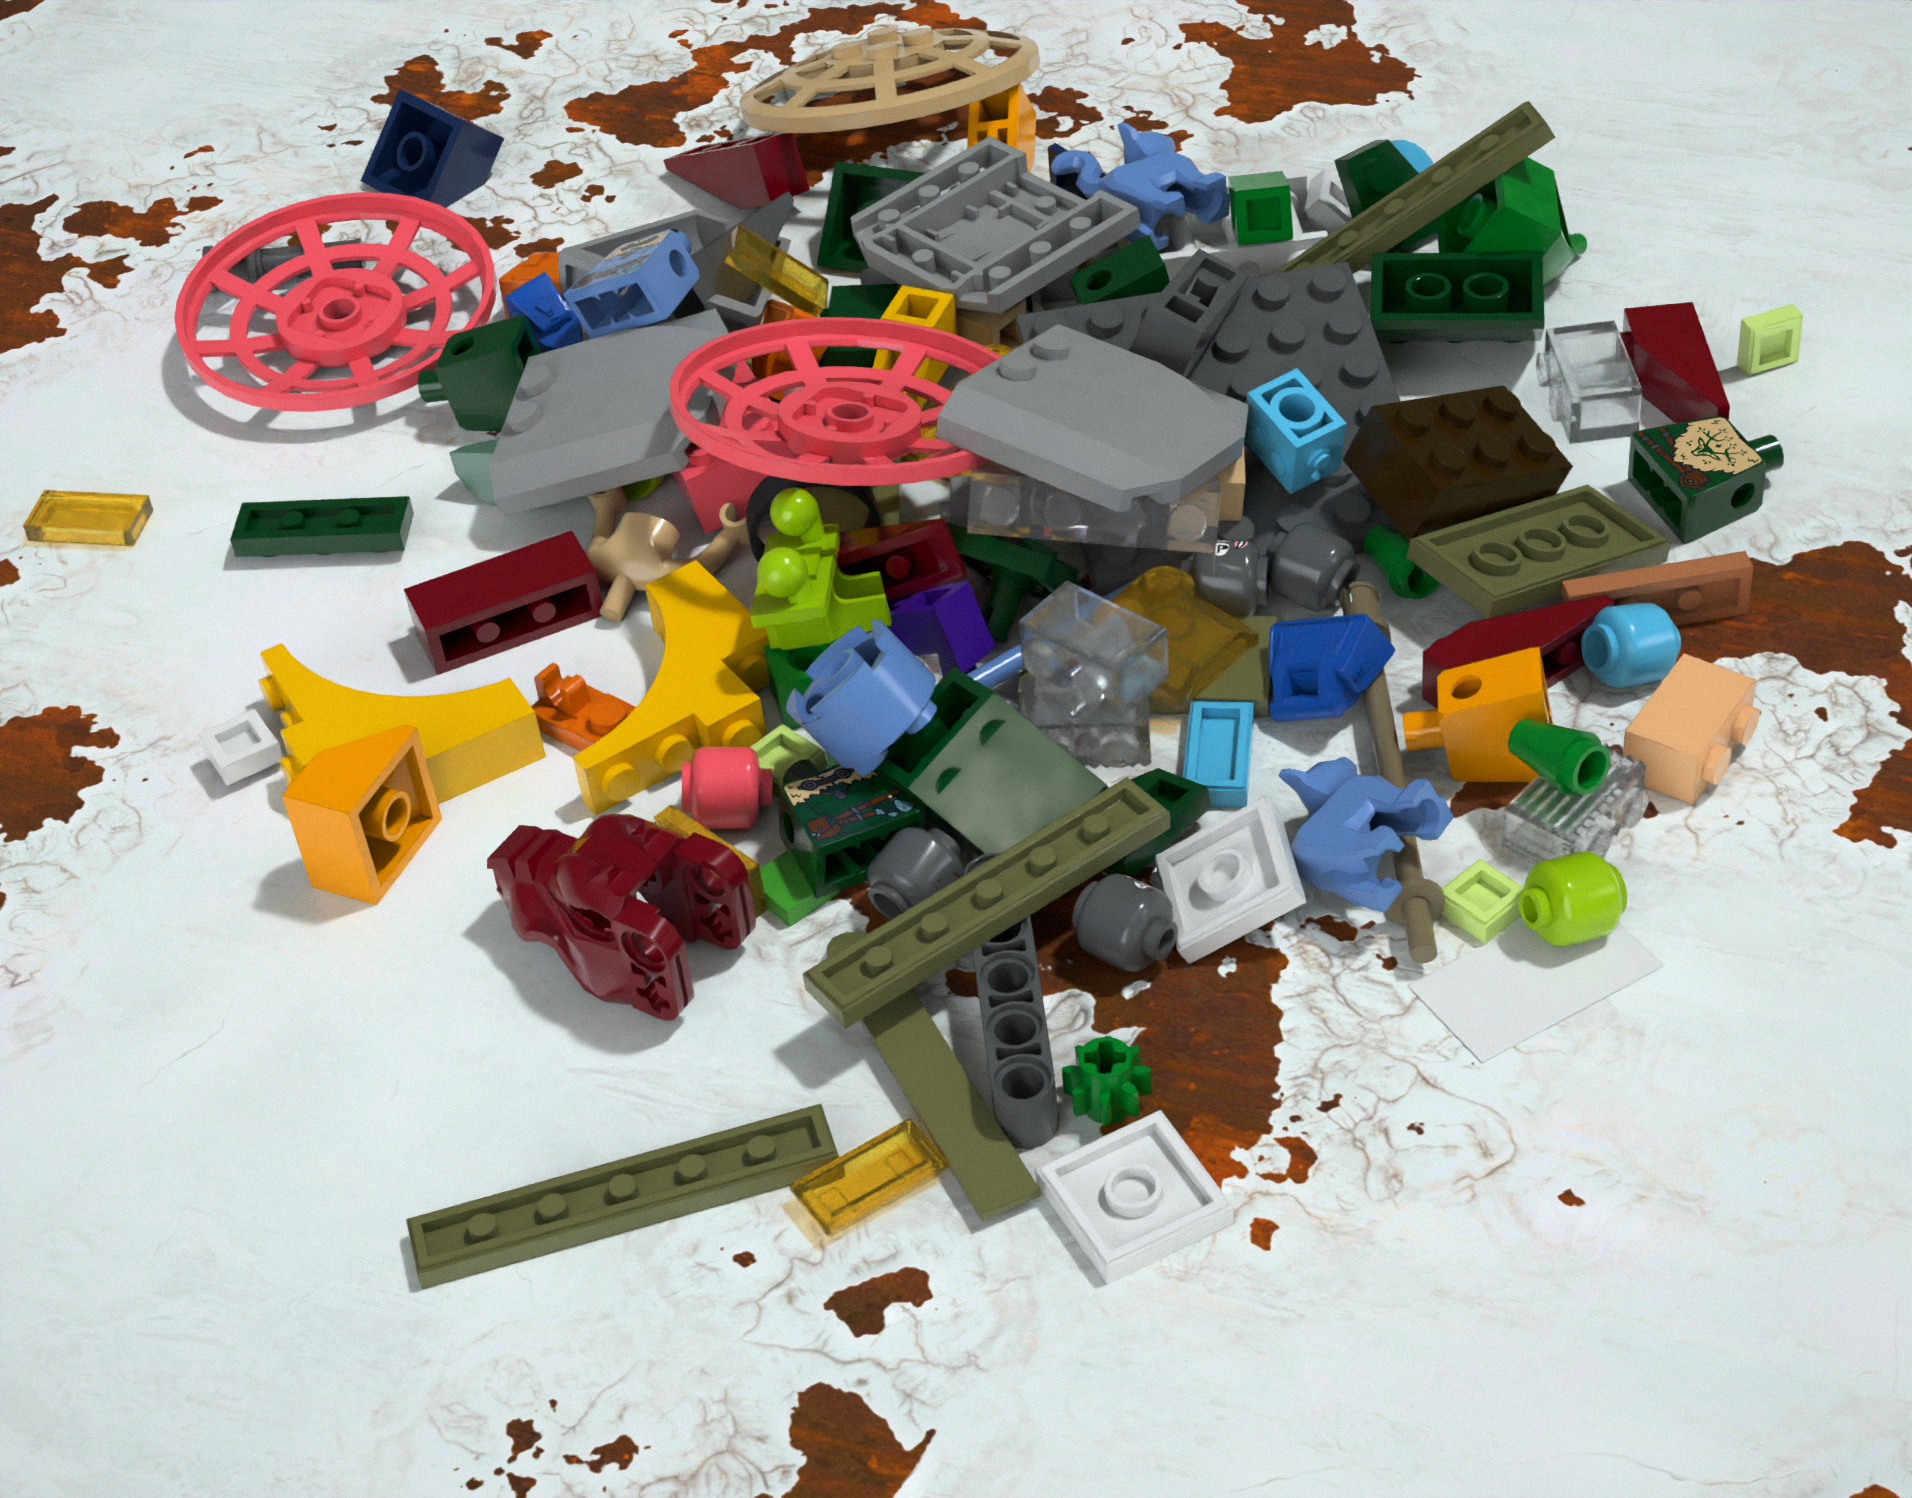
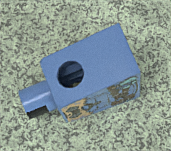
M668 229L617 247L563 295L590 339H594L621 330L638 328L667 319L700 276L697 266L689 255L691 252L689 239L679 230ZM629 285L627 292L622 296L619 295Z

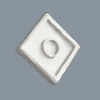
M1268 795L1155 855L1156 858H1154L1162 891L1167 894L1173 905V922L1178 927L1175 942L1177 951L1189 964L1307 902L1279 807Z
M1161 1110L1035 1168L1038 1187L1107 1285L1235 1224L1233 1205Z

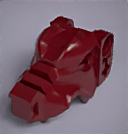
M631 814L600 816L588 825L579 838L564 834L557 829L543 830L537 826L519 825L487 858V869H493L497 885L496 891L509 909L513 929L523 941L543 942L554 948L586 992L605 1002L632 1005L633 1008L661 1020H675L694 998V989L683 940L691 944L699 938L720 948L732 950L737 949L756 927L749 877L746 867L738 855L720 842L693 832L686 838L659 824ZM637 891L642 895V897L647 901V903L637 899Z

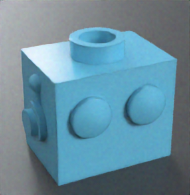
M1298 368L1247 393L1246 403L1249 404L1244 441L1290 494L1340 469L1347 423Z

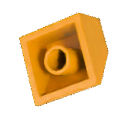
M406 724L317 752L301 773L291 780L287 790L282 795L311 887L374 905L380 902L442 820L417 727Z

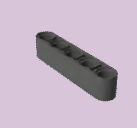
M988 853L976 857L966 866L964 875L1000 853ZM1029 915L972 951L994 1116L1012 1146L1024 1149H1032L1046 1144L1053 1139L1059 1128L1055 1074L1032 924Z

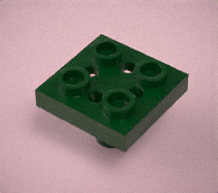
M972 521L969 529L949 522L946 523L963 565L981 580L991 583L980 611L992 639L995 637L997 642L1007 643L1008 635L1025 595L1071 611H1079L1090 604L1094 593L1077 579L1079 570L1063 561L1057 560L1058 552L1053 548L1031 539H1024L1021 547L1004 541L1006 535L1003 532L976 521Z

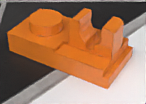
M551 663L534 677L539 700L531 707L535 711L539 730L580 752L610 733L636 708L609 693L605 694L587 685L583 677L577 674L573 677L567 675L562 679L559 666L555 663Z

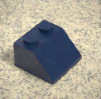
M399 89L360 181L382 193L417 197L447 208L485 184L504 138L437 104Z

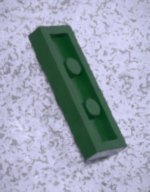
M409 496L245 502L241 504L230 541L235 557L404 551L414 512Z

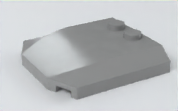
M991 136L850 217L853 236L868 267L904 286L954 294L955 308L1000 314L1141 227L1138 207L1101 189L1087 200L1029 173L1026 153Z
M716 308L654 326L621 330L528 357L489 464L494 501L503 515L507 517L683 470L690 462L684 450L691 441L677 427L670 413V379L676 366L689 353L708 341L729 333ZM737 363L717 373L732 381ZM700 385L692 394L688 403V412L699 423L719 426L727 399Z
M1057 324L957 383L938 414L936 438L1121 513L1131 511L1132 499L1135 497L1146 495L1160 505L1179 501L1241 458L1249 404L1197 385L1156 361Z

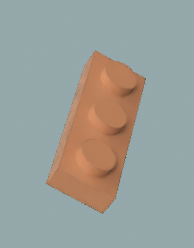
M1746 551L1565 580L1562 581L1561 604L1606 595L1614 600V606L1654 603L1667 612L1675 626L1744 615L1749 613L1754 566Z

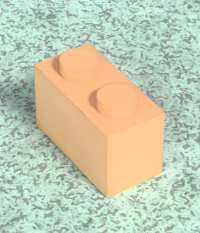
M1683 654L1625 730L1621 778L1694 805L1709 783L1717 785L1722 780L1729 766L1732 751L1738 743L1742 745L1748 744L1756 730L1760 717V710L1753 707L1756 679Z

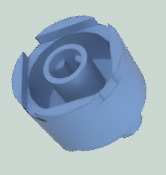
M878 619L871 620L872 632L867 634L858 625L838 638L819 655L805 672L813 682L803 696L794 688L786 705L788 714L843 768H853L860 776H865L875 770L887 756V747L905 731L908 734L918 732L932 719L937 711V706L930 700L935 688V676Z

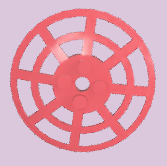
M356 192L328 195L297 202L269 212L241 226L219 241L199 260L186 278L177 298L174 320L177 338L189 366L207 385L223 395L251 406L279 411L317 412L345 409L375 402L417 385L418 376L422 370L435 369V365L448 338L456 333L486 325L496 300L497 277L489 247L478 230L462 216L439 204L417 197L392 193ZM351 220H390L399 222L388 245L355 243L325 248L317 227L328 223ZM423 227L452 240L468 254L471 261L444 276L433 263L415 252L409 251V248L419 228ZM297 232L304 254L275 267L259 278L254 284L228 272L235 264L253 251L281 237ZM355 260L378 261L373 270L362 268L333 270L331 265L337 262ZM399 266L419 275L428 285L402 296L400 288L392 280V277ZM311 270L313 276L296 285L284 297L271 293L289 279ZM479 276L482 284V297L476 311L462 330L445 331L452 315L451 292ZM213 287L240 300L231 317L229 330L231 340H197L198 315ZM436 301V314L428 331L405 328L407 313ZM257 308L276 315V325L279 333L247 338L249 323ZM392 345L413 347L412 350L398 360L383 368L374 370L370 359L381 354ZM431 348H441L426 360L397 374L398 372L410 367L420 358L425 356L431 350ZM286 350L298 361L281 374L265 366L255 354ZM236 356L239 362L251 374L269 384L261 389H254L231 381L210 369L202 357ZM349 366L353 375L350 378L337 380H306L319 367ZM292 390H295V391H301V392H324V393L296 394V393H289V392L292 391Z
M820 317L760 324L708 341L689 353L676 366L670 379V413L677 427L687 438L708 453L736 466L769 476L807 483L839 486H884L917 483L952 476L977 468L991 461L940 439L921 438V429L937 425L938 414L952 393L938 384L914 376L925 358L944 362L974 374L1002 356L976 342L952 333L891 320ZM862 347L902 353L889 371L855 366L819 367L811 348ZM781 351L787 352L795 369L765 377L749 384L745 388L738 386L717 373L743 360ZM700 385L729 400L724 411V427L699 423L688 412V403L693 392ZM803 386L789 393L779 404L766 399V397L777 392ZM903 392H909L925 398L939 407L921 411L920 406ZM749 410L777 421V431L744 430L742 420L745 413ZM760 446H786L800 457L793 459L777 456ZM907 453L934 454L914 462L894 463L891 461Z

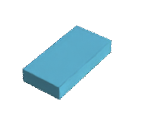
M1190 702L1183 778L1207 786L1212 807L1247 806L1254 729V703Z

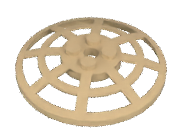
M886 27L868 32L867 39L834 45L829 50L803 59L771 75L745 92L739 102L744 123L762 131L817 133L866 128L928 116L998 94L1030 77L1039 68L1040 55L1038 45L1034 40L1012 33L956 28H919L897 33V28ZM958 49H962V50H960V51H958V52L946 51V50H958ZM988 49L1016 52L1007 60L993 67H988L973 60ZM951 68L970 75L969 77L944 85L897 96V83L930 76ZM786 88L797 91L783 106L761 102ZM875 88L876 100L832 106L804 107L817 93Z

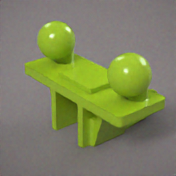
M790 487L779 492L771 503L770 517L773 525L780 532L767 536L764 553L757 566L758 581L750 613L753 628H766L771 649L780 648L788 650L831 643L858 625L865 632L872 631L871 620L878 619L886 626H891L892 620L880 571L858 575L843 574L837 564L841 539L838 524H822L818 503L807 490Z

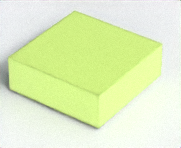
M1794 304L1741 319L1737 366L1746 376L1798 361L1803 314Z
M784 724L776 727L750 747L756 751L759 757V769H772V795L778 799L779 789L783 786L784 774L795 762L807 759L814 762L820 770L828 767L826 754L823 749Z
M1482 859L1477 860L1442 887L1445 901L1441 915L1484 944L1521 916L1519 896L1524 887Z

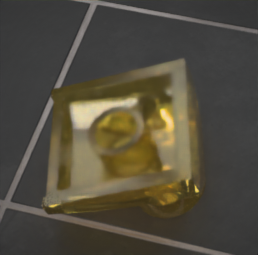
M1157 566L1139 575L1096 614L1094 624L1083 644L1084 664L1184 712L1195 697L1250 647L1254 648L1259 643V633L1208 601L1196 596L1194 580L1185 571L1171 566Z

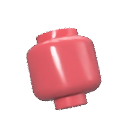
M705 746L695 751L692 762H682V813H692V819L698 827L704 829L751 828L758 820L759 807H772V769H759V757L752 748Z

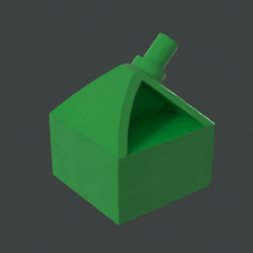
M1528 157L1443 213L1436 222L1439 253L1542 252L1544 288L1565 270L1575 256L1583 254L1587 249V240L1582 234H1570L1568 231L1554 170Z

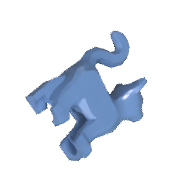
M1124 122L1117 126L1124 144L1125 165L1116 167L1103 178H1100L1103 170L1094 155L1086 151L1071 150L1056 156L1050 166L1055 175L1073 172L1080 173L1076 185L1088 199L1101 189L1138 207L1141 227L1125 237L1133 243L1142 237L1150 235L1158 251L1169 246V238L1162 232L1155 233L1154 229L1156 223L1164 215L1172 212L1176 216L1182 217L1186 215L1187 211L1206 224H1212L1229 215L1230 195L1226 193L1225 175L1218 172L1207 175L1202 174L1190 158L1175 153L1176 147L1172 137L1154 131L1138 132L1131 125Z
M1347 757L1318 762L1306 772L1290 768L1282 769L1278 775L1297 793L1309 812L1308 820L1300 827L1290 846L1299 877L1303 878L1313 887L1335 892L1351 904L1385 913L1403 890L1399 881L1389 877L1381 881L1377 879L1376 874L1380 858L1386 850L1399 853L1405 846L1398 836H1415L1421 840L1428 841L1437 840L1454 818L1444 797L1437 795L1428 779H1415L1405 788H1397L1380 775H1357L1356 765Z

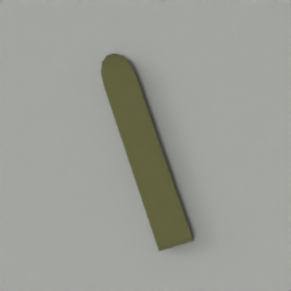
M845 932L833 937L827 945V957L829 958L867 934L863 932ZM913 988L859 1020L982 1222L1041 1197L1040 1188Z

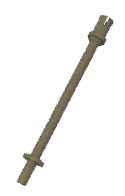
M1364 581L1350 583L1349 588L1351 590L1352 602H1350L1349 591L1343 588L1339 594V603L1343 615H1368L1391 642L1389 625L1385 619L1381 618L1378 603L1379 596L1376 587ZM1383 667L1369 687L1363 691L1378 775L1397 788H1405V775L1385 669ZM1398 836L1405 846L1399 853L1392 852L1396 879L1403 887V890L1385 913L1391 921L1405 926L1411 959L1417 963H1428L1433 961L1438 954L1432 921L1443 912L1444 891L1439 884L1429 879H1424L1416 837Z

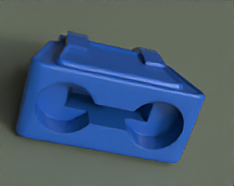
M546 272L541 273L505 296L509 318L526 315L541 353L584 341L579 319L569 303L561 296Z
M1366 614L1274 623L1270 628L1268 669L1269 675L1272 677L1274 695L1270 703L1272 719L1275 722L1340 718L1347 709L1357 702L1361 693L1369 687L1395 652L1394 646Z

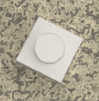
M1322 170L1310 180L1304 211L1309 215V218L1317 228L1332 233L1352 220V216L1341 182L1328 170Z
M255 708L198 734L204 753L227 786L279 763V759L283 757L277 739Z

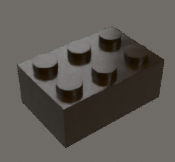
M1504 385L1371 406L1342 459L1409 543L1410 539L1554 495L1558 492L1573 467L1556 447L1553 438L1538 426L1521 406L1517 396Z

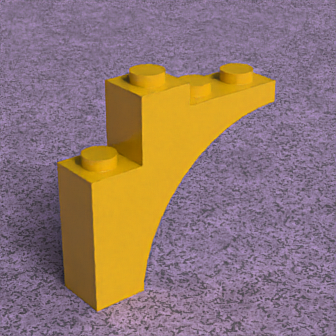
M696 560L645 585L653 629L665 645L660 669L652 686L637 707L616 728L590 747L572 756L583 802L595 815L681 771L682 762H692L695 751L700 747H751L767 735L761 699L754 693L770 684L763 646L769 645L766 628H753L750 617L751 612Z
M282 643L259 652L267 675L258 680L263 697L272 713L280 710L283 711L280 714L284 729L280 730L288 755L280 758L279 763L288 785L294 777L301 773L317 752L405 724L417 727L438 805L546 757L535 711L510 677L476 689L430 696L382 695L342 686L317 675L295 659Z

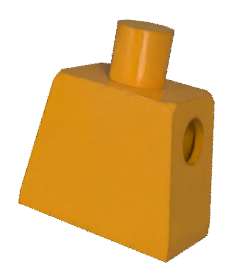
M1540 647L1528 648L1444 670L1437 676L1438 709L1403 713V730L1407 751L1445 747L1451 778L1458 782H1548L1521 761L1519 757L1511 754L1508 748L1510 733L1520 720L1530 718L1534 721L1554 725Z

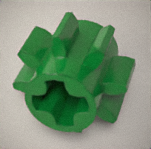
M1111 1036L1093 1039L1084 1046H1075L1076 1066L1062 1067L1063 1089L1065 1094L1072 1096L1074 1115L1078 1117L1086 1114L1093 1121L1102 1123L1103 1126L1121 1122L1130 1115L1134 1117L1140 1115L1138 1096L1152 1094L1151 1068L1142 1066L1140 1047L1138 1045L1128 1047L1123 1041Z

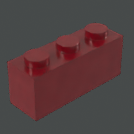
M572 530L404 589L415 633L437 675L602 617L600 609L603 602L596 570Z

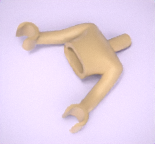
M622 487L610 489L606 493L601 491L587 495L596 515L591 543L585 553L596 570L597 579L612 584L600 609V614L613 622H620L635 591H646V584L694 560L698 561L712 575L737 545L750 543L746 516L737 522V512L734 505L726 503L722 506L719 513L720 521L724 528L716 535L708 547L695 557L673 560V551L680 537L678 530L673 524L646 513L627 512L623 515L615 530L616 515L626 506V497ZM760 524L757 531L758 536L760 535Z

